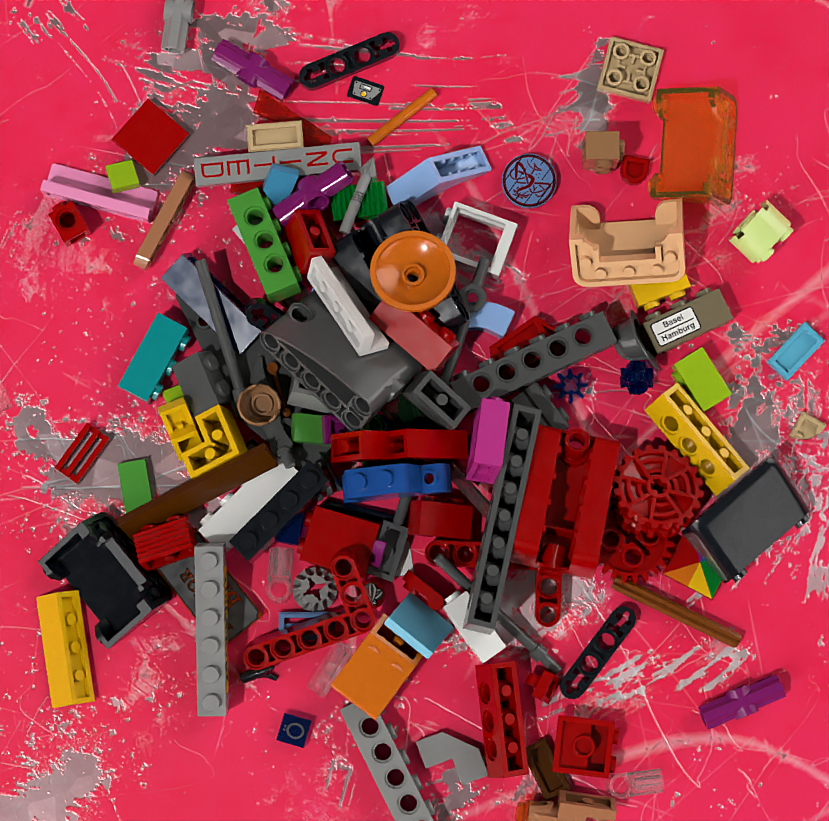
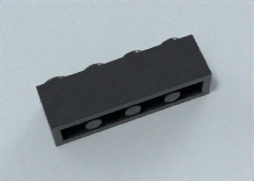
M308 461L229 542L248 562L253 564L332 483Z

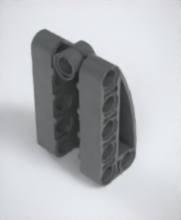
M315 289L299 303L292 304L282 317L260 334L262 346L352 431H359L368 424L387 402L390 403L405 391L423 368L421 363L382 330L381 332L389 342L388 349L359 356Z

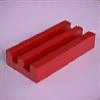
M86 423L54 468L76 484H79L111 439L89 423ZM89 431L92 432L93 434L90 436L88 441L85 443L80 452L74 458L72 463L69 465L67 469H65V464L68 462L73 453L79 447V445L84 440L86 435L89 433ZM99 437L101 439L100 443L95 448L90 457L87 459L82 468L79 470L77 475L75 476L74 474H72L74 469L80 463V461L85 456L90 447L93 445L95 440Z

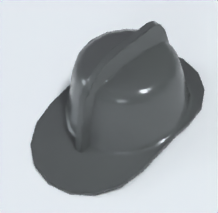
M630 310L629 319L612 327V332L617 340L616 345H614L615 350L622 358L629 361L649 359L654 368L660 371L659 363L643 335L638 318L634 311Z

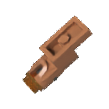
M559 790L557 804H554L553 801L536 802L525 800V802H518L515 821H586L587 817L596 821H615L617 813L616 798Z

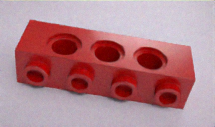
M516 661L475 665L488 778L528 775L529 770Z

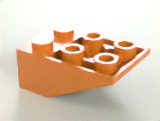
M386 614L380 617L330 685V687L374 720L378 718L423 657V655L384 624L388 618Z

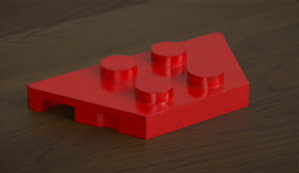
M533 316L489 347L490 357L494 361L504 358L503 353L516 346H519L521 350L530 345L529 340L541 334H544L545 338L555 334L554 329L556 327H553L537 316ZM576 339V341H577L578 343H580V344H586V343L583 342L582 340L579 341L578 339ZM553 343L549 347L550 352L554 356H561L565 353V348L560 343ZM530 354L524 358V363L529 368H536L539 366L540 360L536 355ZM504 366L499 370V376L504 380H510L515 376L514 370L511 367ZM529 386L502 398L503 401L509 402Z

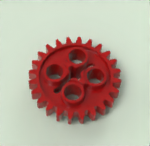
M616 505L609 506L603 538L605 536H612L616 539L617 545L610 548L605 546L602 541L597 567L600 565L603 567L600 575L603 576L610 572L611 582L619 576L621 577L622 585L625 584L627 578H631L633 585H636L638 577H641L646 583L649 580L648 573L656 578L659 574L656 567L664 570L667 566L662 559L671 560L673 556L666 550L674 549L675 544L668 540L675 535L669 532L667 538L661 539L659 534H654L656 542L647 543L642 538L644 532H641L639 535L633 533L634 527H625L620 522V517L615 516ZM609 524H614L620 532L610 528ZM633 535L635 537L634 541L626 544L624 542L625 538ZM640 548L647 550L650 555H645ZM628 553L636 554L639 558V563L636 565L628 564L625 560V555Z

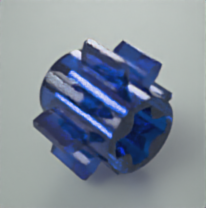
M631 361L626 365V368L620 369L621 388L627 387L629 394L640 395L644 394L648 387L653 388V368H646L644 361Z
M569 368L566 376L557 374V379L561 382L560 384L553 385L552 389H559L558 400L565 397L568 398L569 404H572L573 397L575 396L583 399L584 396L580 389L587 388L588 384L581 383L582 372L576 376L572 374V370ZM573 380L576 383L574 387L576 392L573 390L566 392L564 390L566 386L564 381L570 383Z

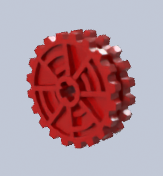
M646 445L644 451L636 448L632 452V457L626 455L622 459V464H618L614 474L611 490L613 496L610 497V505H616L615 516H622L624 519L622 524L625 527L630 525L634 527L633 533L639 535L641 532H645L647 538H653L654 534H659L661 539L667 538L669 532L677 535L680 532V527L686 529L701 506L700 500L704 494V491L699 490L703 485L702 478L696 477L698 473L697 467H690L688 464L690 459L687 456L679 457L678 450L673 449L669 452L666 451V447L660 445L658 449H653L652 445Z

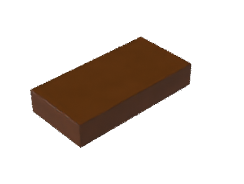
M546 737L526 747L528 766L546 801L559 795V790L567 791L571 789L564 773L552 772L554 753Z

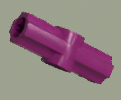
M225 39L217 45L211 58L215 63L236 74L235 76L246 85L255 89L258 87L282 102L288 96L294 84L292 78L271 67L270 63L253 52L247 53Z
M340 160L318 176L310 175L301 179L297 184L298 190L272 208L273 212L281 224L286 227L294 209L324 210L329 204V198L352 183L354 177L346 164Z
M777 674L761 679L754 684H746L726 692L725 696L699 706L698 709L706 728L711 729L734 718L738 720L759 711L758 708L782 699L786 695Z

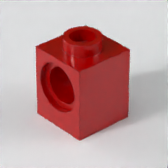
M62 201L52 208L53 211L48 214L67 247L92 234L73 201L69 203ZM71 215L75 217L76 220L72 227H62V220L66 216Z

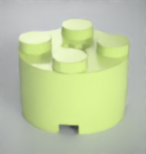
M768 200L760 204L762 208L758 213L753 210L733 232L736 236H731L728 239L752 263L765 262L775 251L772 246L779 241L783 242L793 232V229L790 227L791 222Z

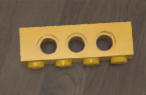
M678 382L644 410L680 454L690 459L689 465L697 467V474L716 496L750 469Z

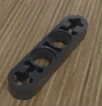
M381 33L309 63L300 70V84L308 91H315L388 61L399 53V39L393 33ZM384 40H387L389 43L394 42L391 52H387L386 49L377 51L379 57L374 58V51L370 45L375 44L376 50L383 46ZM363 49L369 52L370 59L366 63H358L354 59V55L358 50ZM334 60H340L344 63L345 68L343 72L334 74L329 70L330 63ZM324 65L325 73L329 77L324 79V75L321 74L316 77V83L313 84L310 80H304L307 78V72L312 71L313 75L320 73V66Z
M621 606L612 611L561 679L559 689L564 697L576 699L583 695L634 627L636 616L632 609ZM627 612L629 614L627 619L630 623L628 626L626 624L621 625L617 630L623 633L619 638L613 630L607 629L606 626L610 623L614 627L618 622L616 614ZM604 633L610 634L614 639L613 647L608 650L602 649L598 644L599 636ZM585 656H592L596 659L597 667L593 672H586L582 669L581 661ZM577 668L582 675L589 677L586 683L583 679L578 682L577 687L580 689L578 693L572 691L568 694L566 692L568 687L565 685V682L567 680L572 682L577 677V674L572 673Z

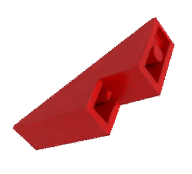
M359 430L331 434V463L468 459L467 430Z

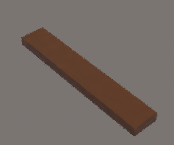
M262 443L117 518L118 526L133 541L132 534L139 532L141 527L149 524L157 526L166 523V520L171 516H182L279 466L278 461L266 444Z

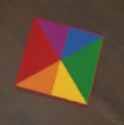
M682 534L672 553L673 556L667 562L662 575L709 600H713L722 580Z

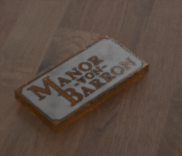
M195 527L193 530L196 542L208 543ZM194 555L182 561H177V563L157 568V570L196 620ZM227 568L229 644L264 617V615Z

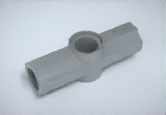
M165 0L162 50L175 54L185 53L188 29L194 17V0Z

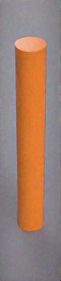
M432 88L428 89L366 139L371 146L374 147L437 97L436 92Z

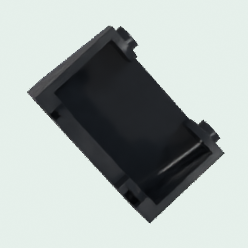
M772 455L681 533L724 583L729 582L731 579L736 583L748 573L745 568L793 526L798 529L810 519L807 514L811 510L781 464Z
M100 512L81 521L38 561L48 578L58 581L66 578L75 590H79V596L99 619V622L95 625V636L107 649L116 645L172 598V591L156 570L146 571L139 564L135 543L118 526V522L106 512Z

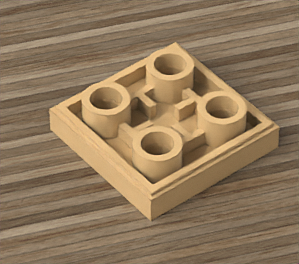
M611 36L597 91L650 104L664 50Z

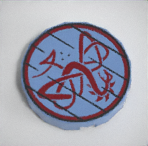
M523 154L515 157L506 165L502 174L503 192L513 205L522 209H534L545 205L552 198L556 189V174L553 166L545 158L536 154Z

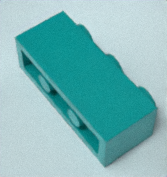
M157 313L118 387L149 405L153 399L157 401L164 389V386L161 384L165 376H171L173 373L171 366L178 363L175 361L179 351L184 352L190 342L191 337L188 336V328Z

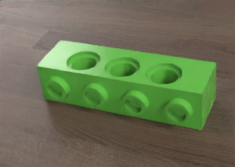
M257 187L228 199L227 202L269 303L274 304L300 293L301 290L298 283L303 281L301 274H299L298 267H291L288 259L293 256L287 242L281 244L278 237L283 232L277 218L273 220L270 218L268 212L273 209L267 195L261 196ZM256 218L263 219L262 222L257 225L251 224L252 220ZM264 242H273L269 248H261ZM275 265L283 266L278 272L270 271Z

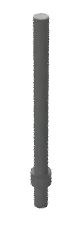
M206 259L195 261V265L234 388L232 394L236 402L240 393L248 386H244Z
M440 552L433 561L470 595L472 582ZM499 609L497 622L529 651L528 655L536 662L540 661L554 675L559 673L562 666L547 653L548 649L540 642L536 643L509 616Z

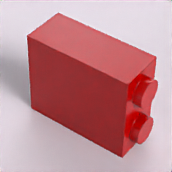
M315 506L314 512L309 510L304 527L309 528L306 539L300 538L296 551L297 554H300L299 560L331 570L330 567L335 553L340 550H348L356 556L365 580L369 561L373 553V545L377 540L381 527L380 524L319 506ZM340 559L336 563L338 569L342 571H347L352 567L351 563L346 559Z

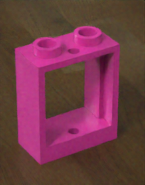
M499 397L482 398L474 415L465 480L493 484L502 468L510 403L504 402Z

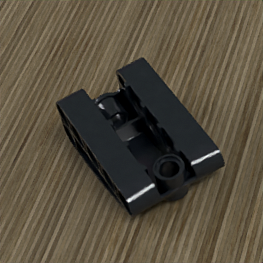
M410 200L398 202L365 223L362 228L350 232L333 243L336 251L334 255L335 260L370 315L382 301L375 292L370 278V264L376 249L387 238L403 231L415 230L430 233L419 211ZM410 276L408 280L415 282L418 280V277ZM454 282L449 295L440 304L427 310L434 316L435 323L441 328L446 327L451 331L470 321L469 313L456 282Z

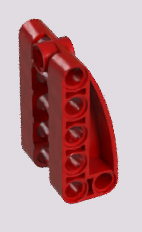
M539 424L510 563L538 568L540 573L548 576L567 574L593 579L601 550L620 441L589 436L581 428L564 431L560 428ZM577 441L582 445V448H573L570 442Z

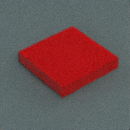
M147 99L112 138V141L151 175L155 176L188 139L190 134L152 101Z

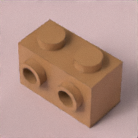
M619 131L585 132L582 142V170H594L595 174H610L611 170L616 169L618 162H622V156H624L625 142L624 140H619Z

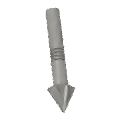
M374 157L357 170L361 175L339 229L344 234L350 233L370 180L373 177H377Z

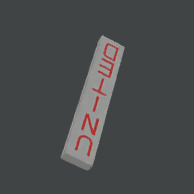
M359 142L194 158L196 187L265 181L272 163L297 169L299 171L298 177L318 176L340 160L346 164L351 172H357L362 167Z

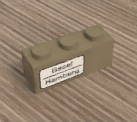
M710 287L695 294L697 299L686 303L685 299L680 300L670 306L671 311L664 314L657 311L645 317L646 322L642 324L641 328L655 357L731 322L733 316L719 288L711 291Z

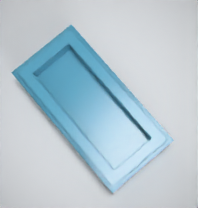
M804 322L766 363L785 381H788L825 340Z

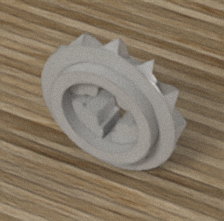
M319 567L304 569L296 576L292 587L293 596L297 604L310 612H320L332 605L337 596V587L332 574ZM310 578L316 585L326 583L319 591L320 601L314 594L303 595L310 589V582L308 580Z

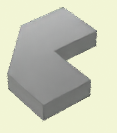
M444 732L416 741L425 768L453 759L462 785L488 776L479 748Z

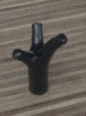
M274 665L260 670L251 669L240 673L243 684L259 678H269L276 681L278 676L270 673L271 670H274Z

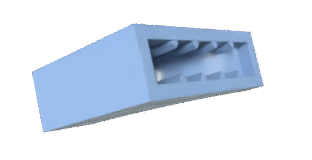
M476 146L427 158L385 188L393 205L401 201L410 200L416 207L427 199L462 182L485 175L492 169L481 146Z

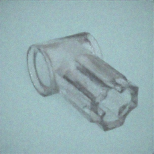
M269 548L266 593L270 601L275 604H285L292 596L294 549ZM284 584L287 587L286 594L280 598L274 597L271 593L274 585Z
M661 768L611 774L609 779L606 780V791L610 796L620 799L664 793ZM619 777L623 778L627 784L625 791L621 794L616 793L613 789V782Z

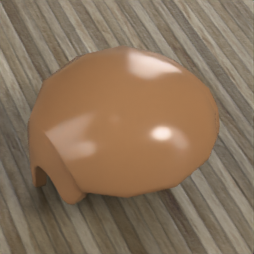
M253 384L240 393L237 409L240 417L248 424L265 426L274 421L280 414L281 400L278 393L269 385Z

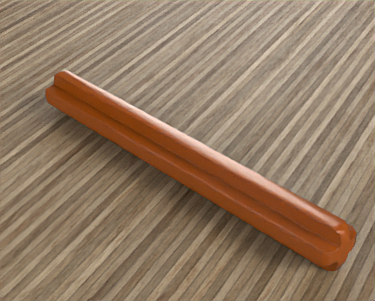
M617 576L612 584L613 590L733 648H736L741 641L742 635L639 584L633 585L632 581L628 579L622 585L621 577Z

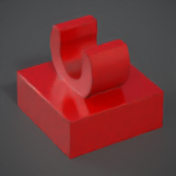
M544 670L541 677L530 672L525 683L535 688L532 696L549 704L561 679Z

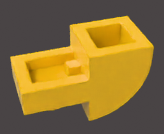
M184 397L157 407L179 461L183 460L182 453L202 443L201 436Z

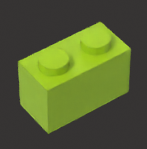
M703 347L671 367L674 371L671 373L674 382H678L681 387H684L687 394L703 413L732 395Z

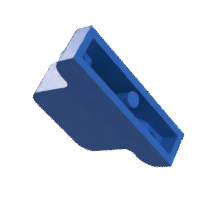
M391 464L344 470V475H342L343 500L345 504L452 492L450 464ZM429 474L434 476V481L431 484L427 481Z

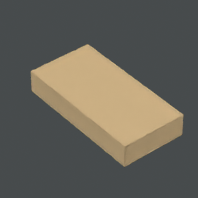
M301 120L246 125L248 153L304 148Z

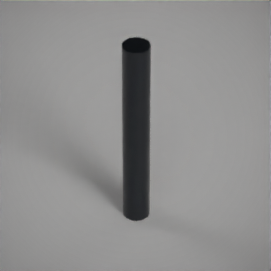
M326 499L324 506L325 509L379 522H383V520L392 522L395 513L345 504ZM408 516L405 517V521L403 524V526L405 527L407 525Z

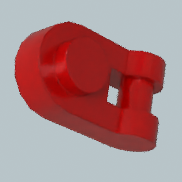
M408 569L402 577L405 581L403 587L414 596L420 593L428 599V606L431 609H443L446 605L445 597Z

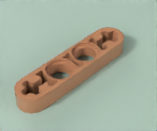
M186 170L180 173L139 248L133 262L134 265L144 270H148L195 184V175Z

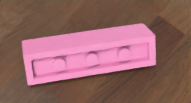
M52 164L48 179L43 180L40 191L45 196L67 202L73 201L74 204L150 224L158 197L157 191L140 186L136 189L113 194L108 178L58 164Z

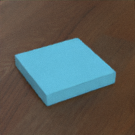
M412 593L406 596L384 622L389 629L426 659L430 658L454 628Z

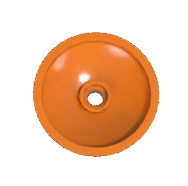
M403 231L390 236L376 249L370 264L371 283L377 295L387 305L405 312H421L440 304L451 292L456 277L455 260L450 249L439 238L423 231ZM410 276H416L418 277V280L415 282H411L408 280V278Z

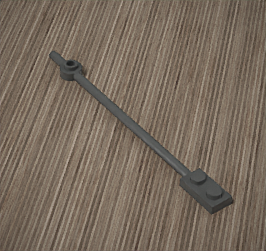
M484 257L479 259L472 283L465 285L459 292L469 313L470 321L455 331V340L460 345L444 364L440 377L447 386L450 385L473 313L480 311L486 304L487 297L482 285L491 260ZM472 293L478 296V300L474 304L467 301L468 295ZM427 416L423 429H435L436 424ZM424 460L412 461L414 465H423ZM412 497L400 498L392 522L383 520L378 535L379 540L387 542L380 569L371 567L369 564L367 574L391 582L394 581L409 536L408 527L403 526Z

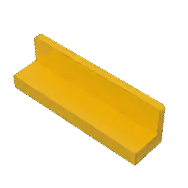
M79 590L56 592L37 597L52 707L58 708L95 702Z

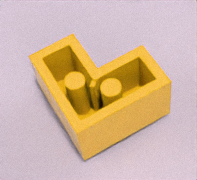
M218 404L195 416L204 442L182 453L181 456L190 478L194 479L247 452V447L232 412Z

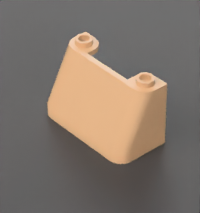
M668 199L660 202L655 210V220L600 223V215L595 207L590 205L571 206L569 246L574 281L582 287L674 282L681 279L685 273L682 199Z

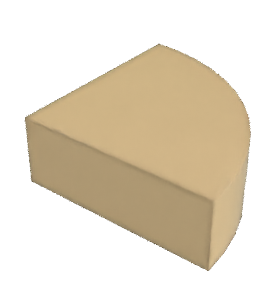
M802 411L788 437L797 440L810 439L820 434L827 425Z

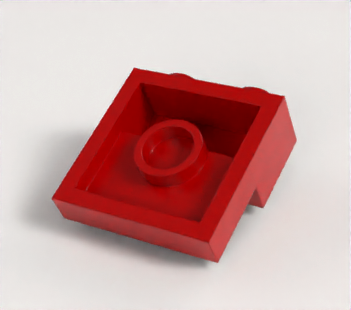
M558 715L552 772L609 779V773H615L616 756H611L612 745H618L620 728H615V722Z

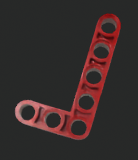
M432 541L425 548V559L431 566L439 567L430 558L429 550L434 546H440L445 551V557L457 568L475 569L481 542ZM463 547H467L473 552L472 560L467 563L461 562L457 557L458 550ZM509 562L508 570L535 571L534 620L536 623L544 628L557 624L561 612L562 576H548L540 573L538 568ZM544 579L554 581L556 589L553 594L547 595L541 591L540 585ZM543 607H549L554 611L555 617L552 622L545 623L540 619L539 612Z
M340 550L335 553L330 567L344 608L250 641L246 646L243 656L247 667L253 670H260L372 630L376 621V610L357 558L351 551ZM340 559H346L351 563L352 567L347 571H342L338 569L336 563ZM357 586L360 588L361 594L357 597H351L346 592L347 587ZM367 612L371 620L367 623H361L357 621L356 614ZM333 621H339L344 625V629L341 632H333L329 624ZM311 630L317 634L318 638L310 642L304 639L303 633ZM287 640L291 648L286 651L280 650L276 642ZM259 649L264 653V658L261 660L253 659L250 651Z

